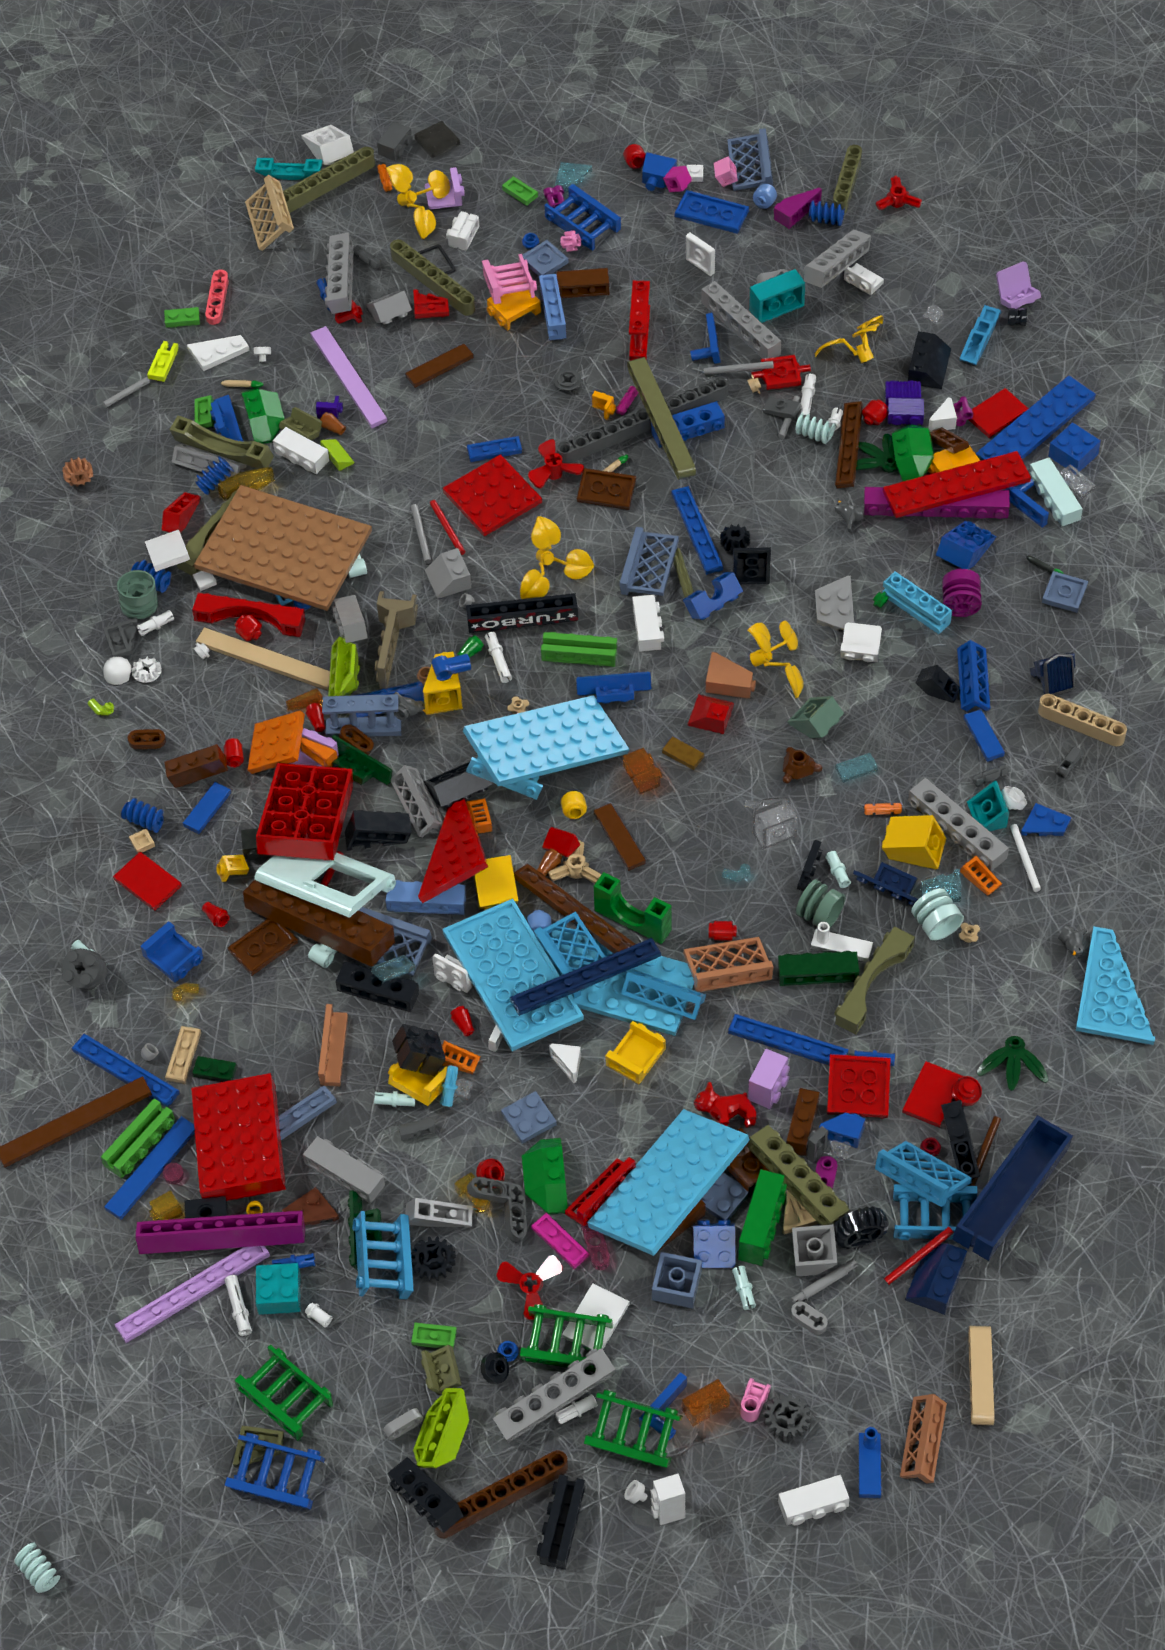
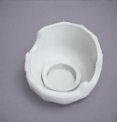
M112 657L105 662L103 667L105 680L113 685L127 682L132 672L131 664L128 659L123 657Z

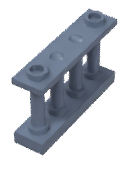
M398 694L323 697L322 713L330 714V718H326V738H331L333 735L339 737L341 728L348 724L355 726L368 737L401 736L402 720L394 716V712H398ZM386 712L387 716L375 717V713ZM349 713V718H338L337 715ZM356 713H367L368 717H357Z

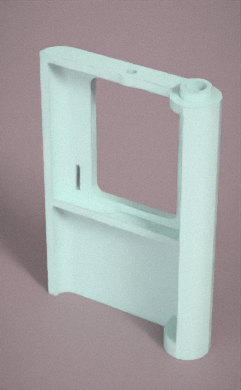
M337 852L334 860L274 855L257 870L254 879L349 918L368 901L373 899L381 890L388 893L396 885L393 874ZM331 868L370 884L358 895L350 896L314 882V880Z

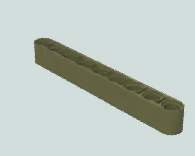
M643 357L628 361L627 367L631 379L677 479L680 480L696 475L694 462L647 360Z

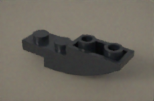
M958 1100L941 1105L957 1170L972 1179L980 1177L962 1101Z

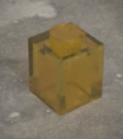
M171 1190L149 1202L151 1210L148 1212L153 1221L172 1220L183 1215L181 1206Z

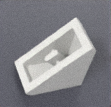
M948 397L929 419L928 428L930 432L941 427L946 430L956 429L957 416L951 398Z
M552 1043L549 1045L550 1056L568 1078L575 1083L578 1077L581 1047Z

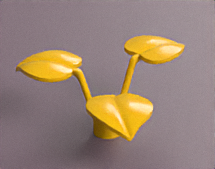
M402 164L388 166L386 170L392 185L398 192H401L397 196L399 205L416 208L414 211V222L421 239H425L434 231L436 219L432 211L425 210L424 206L413 203L418 195L431 190L435 198L441 199L446 197L450 191L448 177L443 172L434 170L428 176L430 188L415 193L409 190L411 188L410 183L413 180L410 169Z
M883 315L876 316L857 327L859 331L855 332L852 337L860 335L863 344L856 346V351L844 338H839L819 347L815 352V357L825 347L844 343L853 352L854 356L858 355L861 364L873 359L874 356L869 347L866 332L876 331L877 327L883 324Z
M537 516L531 533L533 545L539 548L536 552V559L539 561L541 574L536 569H532L525 574L520 586L521 599L544 597L547 594L550 584L549 580L543 577L545 574L543 565H550L553 561L566 565L564 574L571 579H581L587 576L594 568V563L589 554L581 549L570 551L566 557L567 562L554 557V554L549 550L552 548L551 545L559 543L561 532L553 521L545 517Z
M782 621L779 629L784 641L771 647V636L765 624H753L747 631L753 635L761 649L750 653L751 663L755 667L762 664L765 667L786 666V676L795 698H798L803 689V678L795 665L791 666L790 663L770 662L772 659L771 651L787 644L790 651L797 649L798 639L795 632L787 621Z

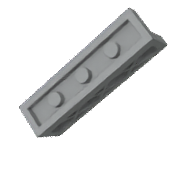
M182 443L175 445L172 463L200 472L202 470L209 472L207 466L209 465L213 468V461L219 463V455ZM220 456L234 470V472L230 471V477L225 475L226 480L238 482L240 470L246 468L247 465Z
M404 765L391 778V783L406 812L409 813L410 820L418 836L423 838L432 828L441 830L444 820L417 768ZM403 776V786H400L398 780ZM407 790L411 791L410 801L406 799ZM415 804L419 807L417 815L413 812ZM422 818L427 822L423 829L421 828Z

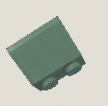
M833 696L809 698L787 722L809 738H823L828 734V730L840 721L839 718L844 712Z

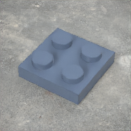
M548 240L522 255L524 260L527 259L528 267L538 276L552 274L569 263L568 258Z
M1053 571L1042 598V603L1077 613L1087 589L1088 581Z
M536 1091L501 1110L502 1116L521 1144L557 1125V1121Z
M722 1173L701 1200L706 1204L705 1210L719 1220H729L750 1195V1191L747 1192L739 1182Z

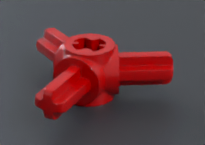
M895 175L890 179L891 188L890 192L887 193V197L876 202L878 210H883L890 205L899 208L905 204L920 208L922 199L909 195L906 188L901 185L900 177Z

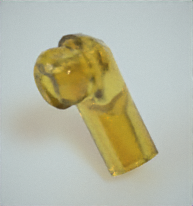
M183 983L173 988L171 992L173 994L172 999L181 1001L183 999L182 994L184 993L199 994V984Z

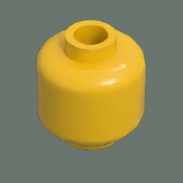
M570 791L561 798L562 811L567 818L578 819L586 813L587 805L582 793Z

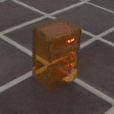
M644 747L623 756V767L630 779L635 778L632 782L639 794L659 787L660 778H662L660 769L654 766L651 754H647Z
M719 1379L682 1399V1411L693 1427L710 1418L709 1404H711V1413L713 1415L730 1406V1395Z

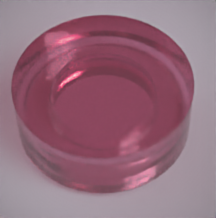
M169 1163L164 1167L163 1177L167 1183L177 1184L183 1179L184 1172L178 1163Z

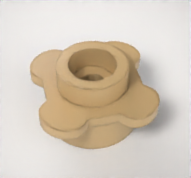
M751 375L752 378L747 381L752 392L758 391L761 394L759 391L761 384L758 378L754 379L753 375Z
M513 697L511 705H508V711L513 714L526 712L529 701Z
M962 923V931L959 933V938L968 943L976 942L980 927L978 925L973 926L968 925V923Z

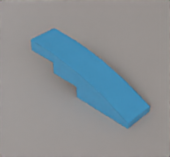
M984 305L980 317L977 318L975 326L969 334L960 356V361L977 365L993 333L1001 310Z

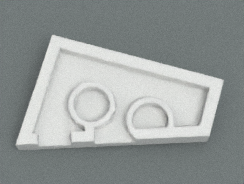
M241 335L187 345L189 352L203 371L249 351V346Z

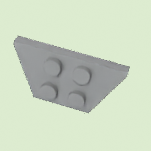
M846 576L815 590L817 624L828 626L836 631H839V629L844 631L846 623H854L851 576Z

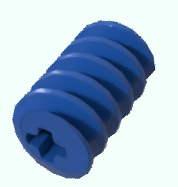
M812 200L808 219L811 217L812 222L818 219V223H822L824 219L825 224H828L831 220L832 225H835L837 221L838 226H841L845 207L842 210L841 204H839L836 209L834 203H832L829 208L827 202H825L824 206H821V201L816 206L814 200Z
M218 456L219 463L213 461V468L209 465L207 466L209 472L202 470L203 477L198 474L196 475L198 481L195 482L206 495L210 494L209 489L213 491L215 490V485H221L220 480L223 482L226 480L225 475L230 477V471L234 472L228 462Z
M147 560L136 562L133 565L131 571L142 570L153 576L156 591L164 593L168 589L172 574L170 571L166 572L165 569L155 571L153 563H148Z
M133 798L124 805L121 811V818L157 833L163 825L164 812L162 809L157 811L155 806L151 808L148 803L144 806L143 801L137 803V799Z

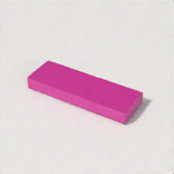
M547 1213L531 1225V1229L573 1269L589 1257V1253Z

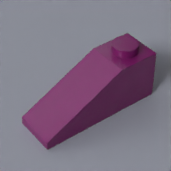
M816 188L787 197L780 203H777L774 207V220L790 229L809 212L812 200H814L815 205L821 201L822 189Z

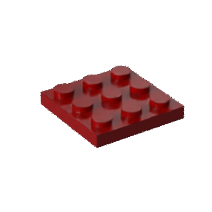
M830 1054L827 1114L841 1115L844 1113H854L862 1117L888 1118L891 1058Z

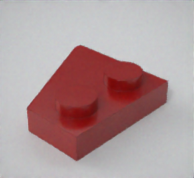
M413 290L415 319L449 316L447 298L437 297L430 293L424 295L420 294L419 290Z

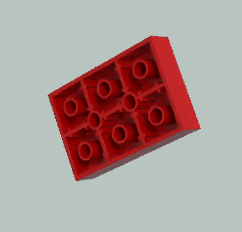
M277 763L256 834L257 854L334 860L353 789V769Z
M271 1073L191 1088L199 1189L202 1199L226 1196L228 1201L286 1190L276 1085Z

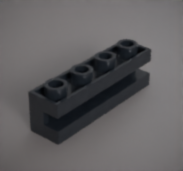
M559 1475L558 1482L554 1481L552 1488L554 1499L553 1502L549 1501L547 1508L549 1519L548 1522L543 1524L542 1535H544L543 1543L539 1542L536 1553L540 1558V1564L566 1570L586 1489L585 1480L577 1478L576 1482L569 1481L568 1476Z

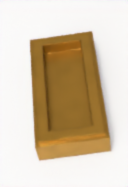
M673 736L662 749L663 754L693 770L704 758L703 752Z

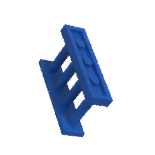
M574 184L568 187L569 198L557 207L553 208L549 204H545L546 219L552 221L565 232L575 231V234L580 235L582 245L592 251L595 250V238L608 228L616 233L621 230V217ZM572 203L579 206L566 217L560 213ZM584 211L591 215L579 225L572 222ZM596 220L603 223L590 234L584 230Z
M246 1433V1436L239 1435L238 1439L246 1442L237 1475H234L233 1479L227 1477L224 1486L311 1510L313 1501L308 1499L307 1490L315 1462L324 1463L325 1458L320 1456V1452L312 1449L304 1452L258 1440L259 1436L251 1433ZM254 1445L265 1447L266 1451L258 1479L254 1481V1484L246 1482L247 1478H245ZM274 1451L287 1453L278 1486H275V1489L266 1488L267 1484L265 1482ZM296 1455L307 1458L299 1490L293 1495L287 1493L288 1489H286Z

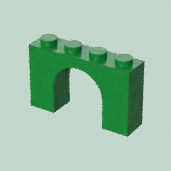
M603 872L593 886L594 911L649 939L652 938L655 942L662 945L672 930V905L654 897L645 911L638 910L630 905L622 896L620 880Z

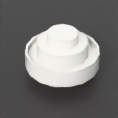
M1005 786L1001 791L1009 810H1022L1026 806L1025 795L1020 789Z

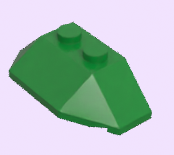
M259 388L240 392L253 440L262 444L272 442L280 430V421L285 419L278 393Z
M912 424L895 430L892 433L895 461L902 481L924 476L934 459L929 428Z
M561 1138L541 1139L522 1155L525 1195L547 1214L565 1213L568 1204Z

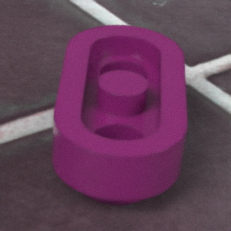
M823 1156L818 1160L815 1172L819 1174L822 1181L827 1183V1186L833 1189L837 1173V1161L831 1156ZM829 1163L831 1166L826 1167L824 1164Z

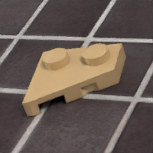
M787 1190L783 1234L791 1233L792 1228L819 1224Z

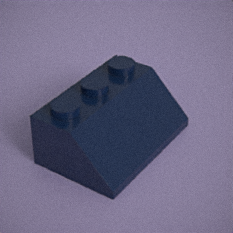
M946 1243L938 1245L920 1260L905 1301L945 1315L966 1262L967 1250Z

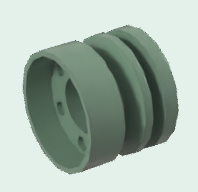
M133 570L119 578L117 591L120 609L124 615L133 619H144L156 612L158 598L155 579L151 574L142 570Z
M815 879L806 887L796 907V915L801 918L804 917L806 921L813 919V924L817 927L820 922H827L831 928L844 907L846 896L835 889H831L828 892V886Z

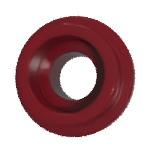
M929 1137L922 1141L920 1149L936 1157L940 1153L941 1145L935 1138Z

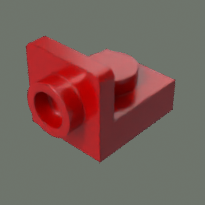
M352 300L351 311L335 313V321L341 324L354 318L357 323H361L362 309Z

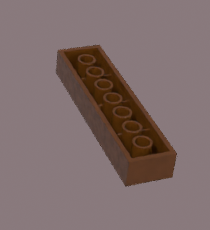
M256 880L243 891L245 908L370 967H373L395 943L392 925L359 910L349 918Z

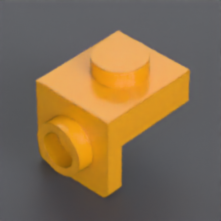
M594 391L592 394V407L603 410L604 419L606 420L615 412L614 397Z

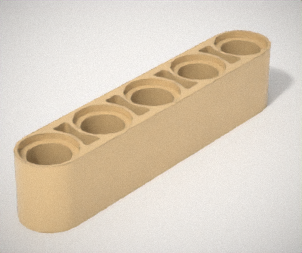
M1052 694L1041 696L1038 709L1041 717L1112 746L1123 745L1127 727L1122 722Z
M969 1326L971 1424L994 1425L991 1326Z

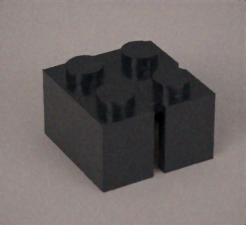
M402 1024L392 1040L401 1069L416 1072L426 1057L419 1068V1073L436 1076L446 1060L439 1034L433 1030Z

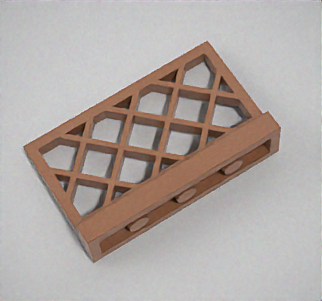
M759 937L684 949L683 954L692 974L694 988L697 992L772 980L774 966L772 961L768 960ZM756 944L757 946L756 951L747 948L748 945ZM730 948H735L739 950V952L737 954H734L729 952L728 950ZM712 951H716L721 954L717 958L710 955L709 953ZM744 952L751 955V957L747 960L740 957L741 954ZM697 954L701 958L697 961L691 958L690 955ZM725 955L732 958V961L728 963L721 959ZM705 958L714 962L711 967L702 963ZM755 958L762 960L763 962L754 963L752 961ZM736 961H738V962L743 963V964H745V965H742V966H734V963H735ZM717 964L726 967L725 969H715ZM700 967L707 972L697 973L696 970Z

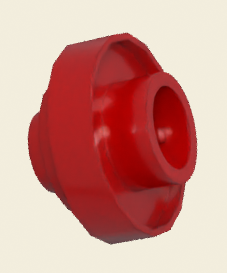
M961 1076L952 1085L951 1092L955 1101L961 1100L964 1106H972L980 1099L982 1088L973 1077Z
M491 1158L479 1163L476 1175L477 1177L504 1181L505 1172L502 1164L498 1160Z

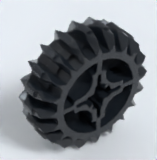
M866 1206L863 1209L859 1208L858 1210L846 1213L844 1217H840L834 1223L835 1241L841 1248L856 1249L857 1247H863L876 1242L889 1229L886 1214H884L883 1210L874 1206L870 1208Z

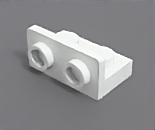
M858 263L852 268L848 267L844 270V280L869 295H872L884 283L883 278Z

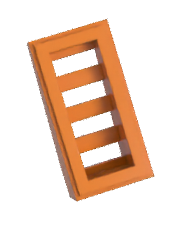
M301 738L300 749L304 754L323 767H332L333 761L338 758L337 751L306 738Z
M486 799L467 801L477 833L491 832L492 823ZM483 809H484V811H480V812H475V813H473V811L483 810Z
M977 856L973 857L960 869V873L987 896L1002 885ZM986 877L987 880L983 883L981 880ZM992 882L993 885L988 888L986 885Z
M444 1040L442 1048L444 1054L447 1052L449 1055L448 1057L445 1056L446 1060L442 1066H456L459 1071L473 1074L481 1056ZM453 1054L457 1055L455 1060L452 1059ZM461 1057L465 1058L463 1063L459 1062ZM469 1059L473 1060L470 1066L466 1065Z

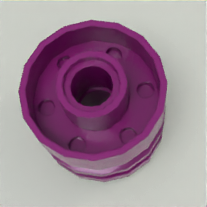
M956 569L946 573L942 578L943 604L952 610V616L967 617L977 613L982 605L981 578L979 575L968 569Z

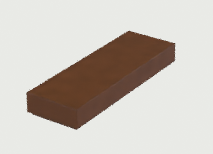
M943 427L930 432L932 442L953 454L969 448L968 441Z

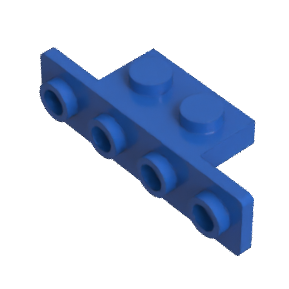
M225 395L213 400L210 413L213 420H216L214 427L217 433H221L223 437L243 441L230 396Z
M637 672L577 677V695L596 694L597 703H610L611 701L628 702L629 700H634V691L651 690V673Z

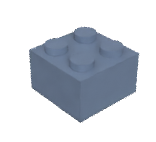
M661 1252L652 1286V1300L693 1309L702 1273V1260Z

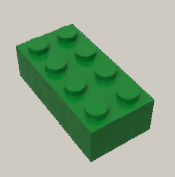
M760 1169L739 1240L738 1260L763 1266L764 1260L769 1259L771 1241H774L776 1235V1223L780 1221L781 1207L785 1204L787 1196V1184L784 1183L785 1175Z

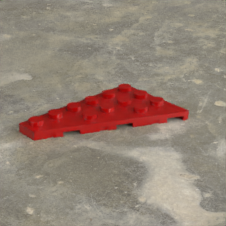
M465 799L455 802L447 809L418 895L422 904L489 867Z

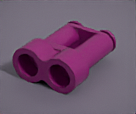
M561 185L553 188L547 187L543 190L544 196L551 207L555 208L565 201L563 196L564 190Z
M963 396L957 403L953 404L957 416L956 425H965L966 421L973 417V412L968 405L967 398Z

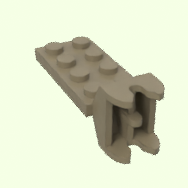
M384 591L379 592L377 600L379 622L383 623L384 627H386L385 631L382 630L381 633L382 645L378 647L379 660L375 661V671H377L376 682H379L380 690L388 688L400 632L399 629L413 626L416 623L418 611L416 594L412 595L411 601L386 599L384 598Z

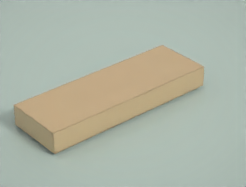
M181 1026L166 1072V1081L186 1083L201 1036V1029Z

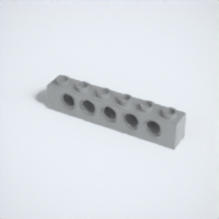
M853 229L804 267V282L821 288L869 251L871 235Z
M349 232L332 235L329 237V243H327L329 254H327L328 265H326L328 275L326 276L327 286L325 287L327 297L325 298V305L330 309L331 314L351 311L354 245Z
M716 281L701 289V303L762 359L781 355V340Z
M924 778L909 790L908 802L910 805L923 813V816L933 815L942 831L950 836L954 843L963 847L968 855L977 856L991 872L1007 859L1009 848L927 778Z
M595 1348L586 1354L587 1358L580 1362L579 1360L574 1361L568 1366L567 1371L562 1374L557 1372L550 1377V1382L545 1385L541 1383L531 1390L533 1393L526 1397L524 1395L514 1400V1405L508 1409L504 1407L498 1410L493 1420L506 1441L510 1443L615 1375L617 1373L616 1369L603 1349L597 1350ZM587 1366H594L596 1368L595 1373L592 1375H586L584 1370ZM571 1377L578 1379L574 1387L566 1385L567 1380ZM552 1389L560 1391L559 1396L555 1399L548 1397V1393ZM533 1401L541 1402L539 1410L534 1411L530 1409ZM517 1412L523 1414V1419L520 1422L512 1421V1416Z

